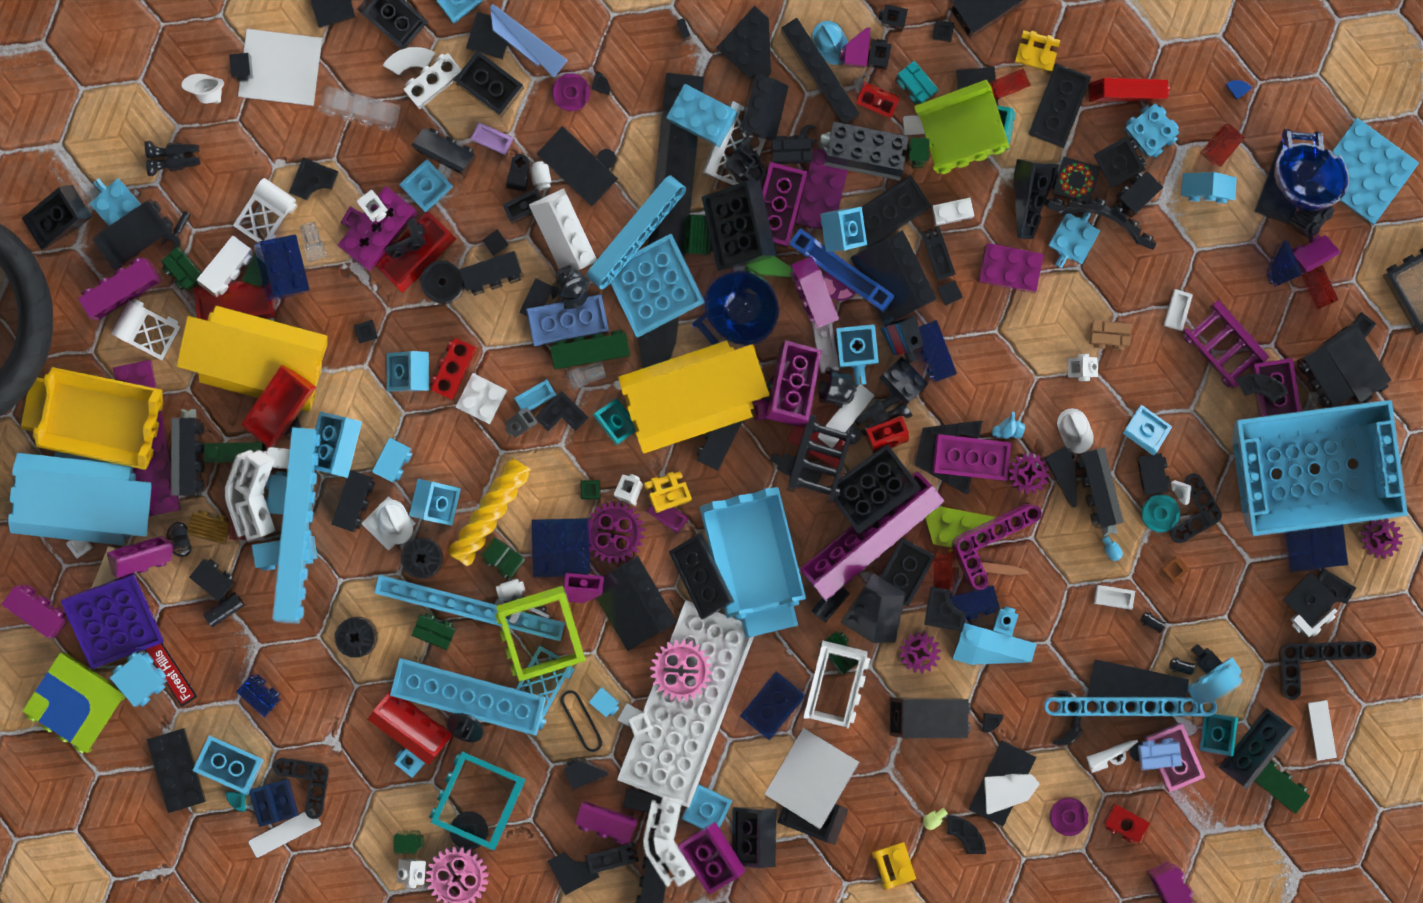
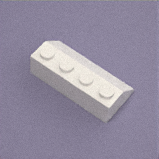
M564 188L529 204L559 270L569 265L573 269L580 270L596 262V256Z

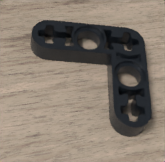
M1195 473L1188 474L1184 479V483L1188 484L1190 477L1193 479L1197 478V487H1203V490L1197 491L1194 494L1193 491L1196 488L1191 485L1190 496L1200 512L1171 530L1170 537L1176 543L1187 541L1218 523L1222 518V513L1200 475ZM1201 493H1205L1208 496V501L1205 504L1198 502V495ZM1212 503L1213 506L1209 508L1212 512H1217L1216 519H1209L1210 513L1208 509L1203 511L1202 508ZM1194 519L1201 522L1199 530L1191 528V522ZM1186 524L1187 529L1192 534L1189 535V533L1186 532L1182 535V539L1175 538L1174 535L1177 534L1176 530H1185L1186 528L1184 527V525Z
M290 758L277 759L273 764V770L276 774L310 780L305 813L310 819L321 817L324 812L329 779L328 766L323 763ZM283 761L284 765L291 766V762H294L292 767L293 774L289 773L291 769H284L281 772L277 765ZM298 764L306 766L307 771L305 774L300 775L296 772ZM320 767H322V771H325V774L321 775L320 781L324 780V784L320 782L313 783V780H318V774L315 773V770H318ZM314 786L322 788L323 793L321 796L316 797L313 795L312 789ZM311 799L322 800L321 803L317 802L316 808L320 812L316 813L315 816L309 811L314 806V801L310 802Z

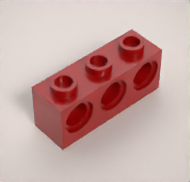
M454 338L453 341L450 340L446 347V351H448L446 358H442L438 365L440 371L437 376H433L430 382L431 390L454 400L477 348L457 338ZM458 346H464V355L457 356L455 349ZM451 363L457 365V371L453 374L447 371V367ZM444 380L448 381V390L441 391L439 388L440 383Z

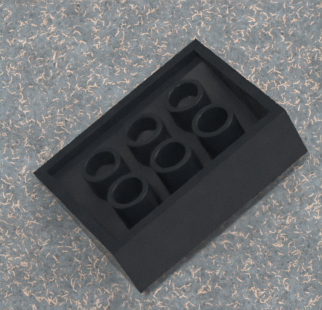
M744 181L701 197L718 271L777 256L760 181Z
M903 230L850 257L858 271L895 296L884 313L875 307L884 326L937 300Z
M886 444L839 479L837 488H840L837 499H833V502L856 532L861 534L920 491L921 487L890 446Z
M639 556L604 576L602 595L596 598L627 651L677 623Z

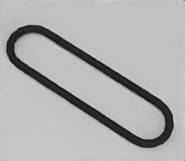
M566 691L561 697V702L579 738L588 751H598L602 746V738L577 692ZM569 693L576 695L599 739V746L595 749H590L586 745L564 703V697Z

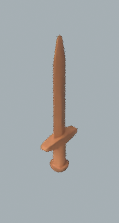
M945 557L939 559L938 564L940 567L958 568L959 579L962 578L963 572L958 560L945 559ZM968 560L967 567L972 566L973 561ZM981 562L985 572L1006 575L1029 573L1028 570L1016 566Z

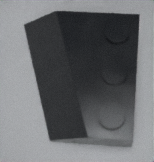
M872 573L848 608L841 623L872 643L896 642L906 593Z

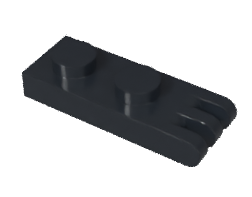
M937 226L935 227L937 235H934L931 228L928 229L930 237L927 238L925 231L921 232V236L936 279L939 281L954 276L956 273L940 227Z
M632 842L584 855L588 873L594 874L638 862V857L630 858L631 855L637 854V851L628 850V848L634 847L635 843Z

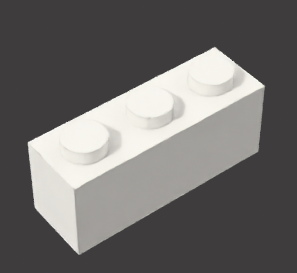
M232 236L198 277V284L216 298L220 294L223 295L227 291L230 281L235 280L239 276L243 265L246 266L250 263L253 254L252 250Z

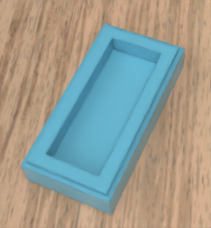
M548 379L514 399L520 410L528 407L532 411L557 395Z

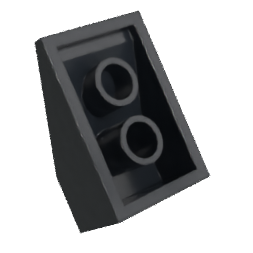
M364 0L357 8L401 49H405L428 23L405 0Z
M67 185L58 187L27 213L22 220L40 249L44 250L81 227L92 215L74 186Z
M835 804L821 829L783 806L777 823L835 845L849 809Z

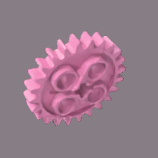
M685 639L682 640L681 644H678V641L675 640L673 646L667 642V649L662 646L660 647L662 654L655 653L658 660L652 659L656 666L650 667L651 670L655 671L651 677L657 679L653 685H660L657 691H665L664 697L669 693L671 694L670 700L677 696L678 702H680L681 697H684L687 702L690 695L693 699H696V692L702 695L701 687L708 688L704 683L705 681L711 682L707 675L713 672L707 670V668L711 667L712 664L706 663L710 657L703 656L706 651L705 649L700 652L698 651L699 644L692 647V641L686 645ZM669 655L677 656L678 663L676 665L668 664L667 657ZM690 656H694L697 659V664L694 667H689L686 663V659ZM680 665H683L684 669H693L699 672H684L683 676H680L679 672L665 671L664 668L678 669ZM669 674H673L677 678L676 683L673 685L666 682L665 678ZM687 676L695 677L696 683L693 686L686 685L685 678Z
M454 845L453 851L446 847L445 854L440 850L438 852L439 857L433 856L432 859L435 863H429L428 866L432 869H428L426 873L431 876L427 877L426 881L431 882L427 888L434 889L431 895H438L437 902L443 899V903H469V900L476 903L475 896L478 898L482 897L480 891L485 892L486 887L483 885L488 884V880L484 879V877H487L489 873L483 872L487 865H481L483 858H476L478 852L472 855V848H469L466 852L464 851V846L457 850L456 845ZM462 860L465 866L459 868L455 865V861ZM442 870L447 871L449 877L441 878L439 872ZM455 874H456V875H459V874H460V875H461L460 880H459L458 878H457V879H454V878H453L454 875H455ZM468 875L474 876L475 879H476V882H474V883H469V882H467L466 876H468ZM463 885L468 888V891L464 890ZM456 886L460 889V893L453 894L450 888Z

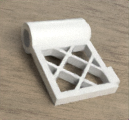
M263 178L233 226L262 246L266 247L267 244L271 246L277 237L274 233L288 213L292 214L296 209V199ZM255 200L261 203L263 212L253 214L252 204ZM274 212L280 217L276 223L269 224L267 213ZM263 214L266 225L256 227L254 216ZM251 217L253 228L245 229L239 224L243 218ZM266 227L268 235L263 241L258 237L256 229Z
M135 298L133 301L128 300L111 334L163 361L180 329V326L177 325L178 321L169 316L165 319L143 307V302ZM149 314L155 318L157 326L146 329L144 320ZM158 320L164 322V324L159 325ZM169 325L175 328L171 336L163 338L160 327ZM158 328L161 339L150 342L147 331ZM145 332L148 343L140 345L134 342L138 333ZM163 342L164 350L161 355L153 351L152 343Z

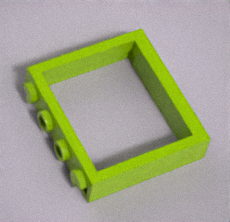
M563 586L496 606L498 613L494 615L497 624H502L503 630L500 631L502 641H507L508 647L505 648L507 657L513 660L514 664L510 665L513 676H518L519 682L586 661ZM559 600L575 653L521 669L505 616Z

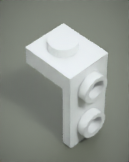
M1335 608L1329 609L1311 627L1300 615L1295 614L1290 619L1293 622L1292 627L1298 633L1302 632L1306 637H1314L1321 631L1320 627L1324 623L1328 624L1336 617L1334 614L1337 610Z

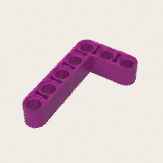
M1029 503L1023 504L953 539L952 548L968 585L981 590L988 584V577L977 550L1040 520L1042 512L1038 506ZM1033 508V515L1028 517L1029 509ZM1016 516V523L1011 525V519ZM999 524L1000 530L995 534L994 527ZM982 532L983 538L978 542L976 539L977 535ZM965 540L966 546L960 550V543ZM972 558V566L967 567L968 559ZM979 575L980 582L975 584L974 579Z

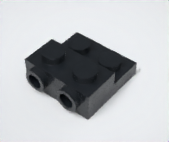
M1128 136L1093 154L1111 189L1146 170L1144 167L1147 165L1142 155H1137L1135 150L1138 147L1133 138L1129 140Z

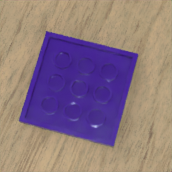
M135 573L61 600V604L91 670L164 642Z

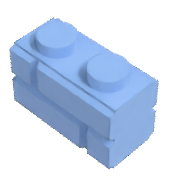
M1173 738L1162 739V743L1154 744V740L1143 741V745L1138 746L1142 770L1182 765L1180 745Z

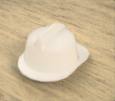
M194 74L182 81V88L187 92L195 94L199 102L203 104H218L221 102V88L224 86L222 79L205 74Z
M1071 408L1063 411L1058 417L1057 426L1065 446L1074 453L1087 451L1092 446L1094 437L1086 416L1078 409Z
M391 499L379 504L375 516L384 537L393 544H402L408 541L412 535L413 526L404 506L397 500Z

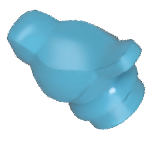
M1011 412L1010 417L1002 421L1000 425L993 427L992 435L995 439L1000 437L1004 439L1010 437L1015 439L1022 438L1025 424L1015 421V412Z

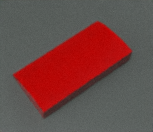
M429 211L418 220L425 227L426 233L424 236L427 245L422 246L416 251L403 254L399 258L392 259L385 253L375 265L402 293L424 272L427 266L433 263L456 240ZM408 230L396 243L403 241L407 238H410V230Z
M270 277L265 278L261 289L243 283V281L231 282L228 284L227 291L223 295L220 294L217 298L203 287L194 288L196 315L199 319L208 321L210 312H214L216 306L263 319L276 318Z
M283 365L280 366L241 425L268 448L277 446L316 387L291 369Z
M390 690L367 720L427 765H430L452 737V734L408 700L390 696Z

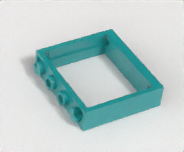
M462 752L461 755L457 754L454 759L453 773L449 771L445 782L448 784L446 789H441L437 800L440 802L438 807H433L429 818L432 819L430 823L495 851L526 779ZM465 759L516 781L490 842L439 820Z

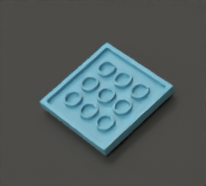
M1356 118L1314 175L1312 181L1374 225L1418 166L1419 162L1359 118Z
M672 234L637 251L610 283L636 337H640L705 303Z

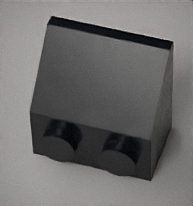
M578 757L567 761V765L564 767L572 790L605 777L610 773L608 768L584 758L579 760Z

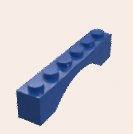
M801 228L790 241L789 245L806 258L812 256L817 266L883 313L895 296L848 264L835 253L826 252L823 244Z

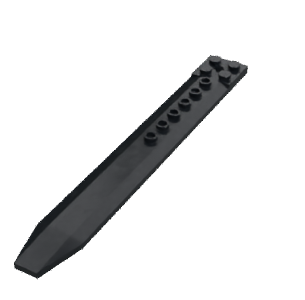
M666 73L654 191L668 176L674 177L684 185L686 191L649 236L648 245L672 234L685 260L686 254H683L685 217L690 215L698 136L671 123L666 117L684 84L703 93L704 77ZM679 317L638 337L642 369L670 360L676 345Z

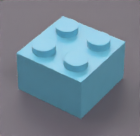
M862 207L840 209L821 214L826 252L843 251L867 245Z

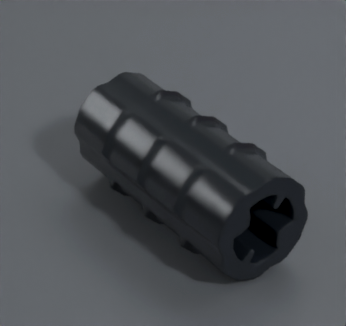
M235 592L203 615L213 628L244 607L245 604Z

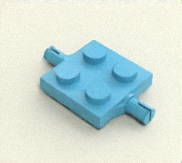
M118 178L109 186H105L100 179L93 183L100 193L90 205L108 226L141 205L138 199Z
M1083 212L1081 218L1075 217L1072 214L1063 216L1048 244L1050 248L1056 250L1060 255L1055 266L1062 269L1067 259L1074 260L1079 264L1084 262L1100 232L1099 229L1091 226L1088 222L1091 213Z

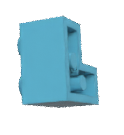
M1216 172L1183 173L1181 196L1189 198L1188 201L1200 202V198H1204L1205 201L1227 204V201L1235 200L1237 177Z

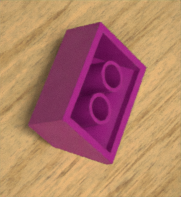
M158 536L106 552L111 573L117 578H123L134 572H146L149 570L148 568L153 566H165L166 562L172 561L173 545L168 539Z
M583 800L575 824L579 825L578 829L589 832L591 829L596 831V835L607 838V836L615 838V842L625 845L626 842L630 843L638 819Z

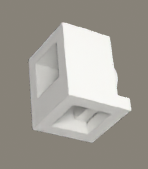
M370 190L357 200V203L372 222L375 220L379 222L386 216L385 212L388 210L373 190ZM372 206H378L376 211H371Z
M622 474L614 496L619 501L636 506V501L644 484L638 476Z

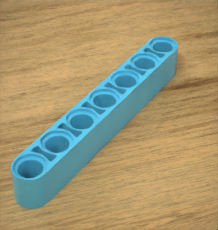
M666 177L591 266L586 277L600 289L606 288L682 198L686 187L674 177Z

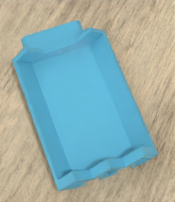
M17 453L12 475H15L10 495V502H12V511L8 519L10 533L125 546L127 538H130L131 535L147 536L151 483L136 481V474L133 473L132 467L107 462Z
M779 487L767 488L752 494L738 495L727 500L714 501L699 506L710 552L734 600L732 604L724 608L726 618L734 617L735 620L741 619L745 638L798 626L794 606L799 605V601L806 599Z

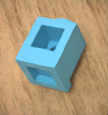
M1004 606V609L999 608L992 630L1012 636L1019 615L1015 613L1016 609ZM1005 617H1009V624L1003 623Z
M401 749L395 756L397 761L394 764L412 778L425 764V762L407 749ZM408 757L412 758V764L406 763Z

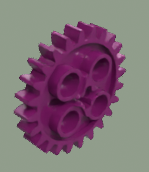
M610 501L609 507L606 503H603V509L596 507V514L590 512V515L593 517L592 520L586 519L590 525L584 527V529L588 530V533L583 536L589 537L585 544L592 545L589 551L596 550L594 557L601 555V561H605L608 558V563H612L613 559H615V562L618 564L620 563V558H622L624 562H627V555L630 558H634L632 552L639 553L640 551L637 546L644 545L640 542V539L646 538V536L641 535V532L645 531L646 528L640 527L644 521H638L641 514H633L635 508L628 510L629 504H625L622 508L621 502H617L616 507L613 501ZM606 516L611 519V524L608 527H605L603 524V519ZM625 519L630 523L629 528L626 530L621 526L622 521ZM598 529H616V531L631 533V536H614V534L599 532ZM603 535L608 538V543L605 546L600 543V538ZM621 538H624L627 542L624 549H621L618 545Z

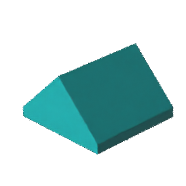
M618 398L593 414L616 446L636 432L630 414Z
M1221 714L1204 716L1199 751L1233 756L1238 717Z

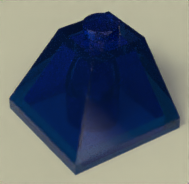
M1288 240L1276 245L1267 268L1268 273L1266 277L1268 282L1273 284L1274 287L1302 275Z

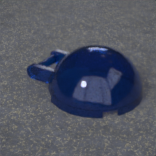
M1284 129L1282 132L1283 150L1280 151L1275 163V183L1280 194L1290 204L1302 210L1318 211L1335 205L1346 194L1349 186V172L1340 155L1337 157L1332 151L1324 148L1323 135L1320 131L1306 133ZM1292 139L1313 141L1314 144L1306 142L1293 144Z
M749 271L726 273L709 286L704 297V309L706 312L692 323V326L694 328L697 327L711 345L720 342L702 322L706 318H708L714 330L725 338L723 341L727 340L728 343L733 342L734 344L744 346L757 344L768 337L777 323L779 301L776 292L770 283L756 273Z

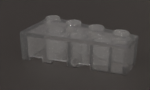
M326 86L322 89L317 111L327 116L334 117L335 115L342 117L341 119L346 121H360V124L369 127L376 125L379 126L380 130L390 132V129L396 128L401 106Z

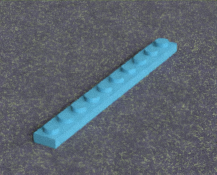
M383 575L378 577L375 594L498 625L494 615L498 613L496 608L498 605ZM521 612L515 624L507 620L510 629L556 641H561L565 622L526 612Z

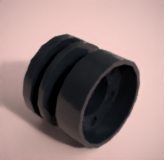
M428 538L410 541L403 548L401 554V564L404 570L415 578H429L436 575L444 563V553L441 547L435 541ZM419 553L421 555H426V557L424 558L425 563L417 561L419 559Z
M352 617L344 620L338 626L335 632V643L343 655L350 658H359L370 654L375 649L378 643V631L369 619ZM358 633V638L360 640L353 642V637L351 635Z

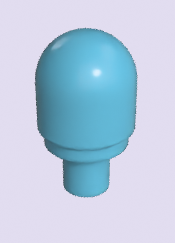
M1109 536L1102 538L1105 544L1104 550L1108 558L1112 561L1120 560L1123 552L1118 543L1112 542Z

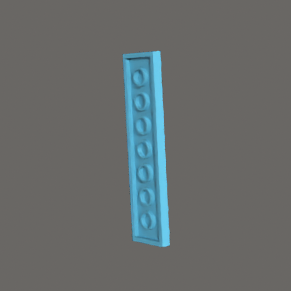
M399 658L390 696L452 713H464L477 720L532 735H537L546 697Z

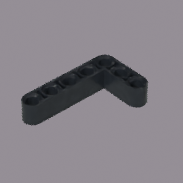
M1369 641L1283 644L1279 649L1281 695L1290 700H1295L1301 695L1300 661L1369 659L1376 654L1375 644ZM1367 644L1370 647V652L1364 655L1362 647ZM1349 645L1351 652L1346 656L1343 653V648ZM1308 646L1313 651L1310 657H1306L1304 654V650ZM1326 646H1330L1332 649V653L1329 656H1325L1323 652ZM1291 647L1293 655L1288 658L1285 655V650ZM1291 666L1294 669V674L1288 677L1286 669ZM1289 686L1295 688V693L1292 696H1288L1286 692Z

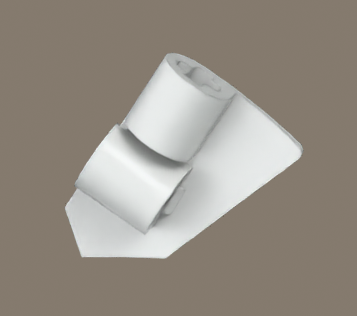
M1138 739L1127 741L1110 749L1087 756L1091 772L1094 773L1108 768L1107 761L1114 765L1124 763L1126 760L1125 751L1138 743ZM1121 754V756H1119L1120 759L1116 760L1114 758Z
M1007 774L1005 776L984 777L986 813L991 814L1028 801L1040 783L1032 774Z

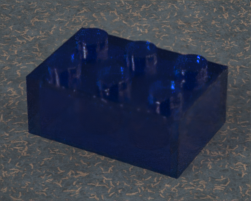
M296 234L259 241L254 245L267 301L301 295L310 290Z
M775 671L739 716L770 741L805 698L806 694L779 672Z

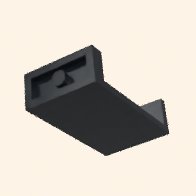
M149 198L93 237V242L115 271L122 267L123 263L167 233H172L173 223L168 216L164 217L160 212L162 208L156 200L152 201Z

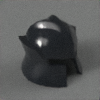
M571 265L563 267L556 272L555 282L551 288L552 299H555L559 294L560 296L568 297L564 299V309L580 307L587 300L590 281L586 280L585 276L579 270L573 269Z
M831 367L825 369V372L830 375V383L820 381L819 402H831L842 409L843 405L853 401L854 393L857 390L851 374L838 373Z

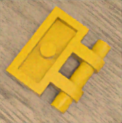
M1023 30L1021 38L1028 39L1027 45L1019 44L1015 63L1052 72L1057 53L1050 51V47H1059L1060 40L1054 39L1050 35L1043 36L1035 31L1028 32ZM1034 41L1045 44L1044 49L1034 47Z
M680 471L667 473V476L660 478L654 477L651 478V481L644 483L646 490L651 488L655 490V492L649 494L655 513L691 502L692 498L686 482L680 484L677 482V480L682 479ZM666 483L671 485V487L665 489L661 488V485Z

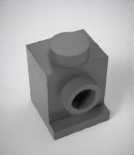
M527 407L517 412L504 423L506 424L507 433L517 438L538 422Z

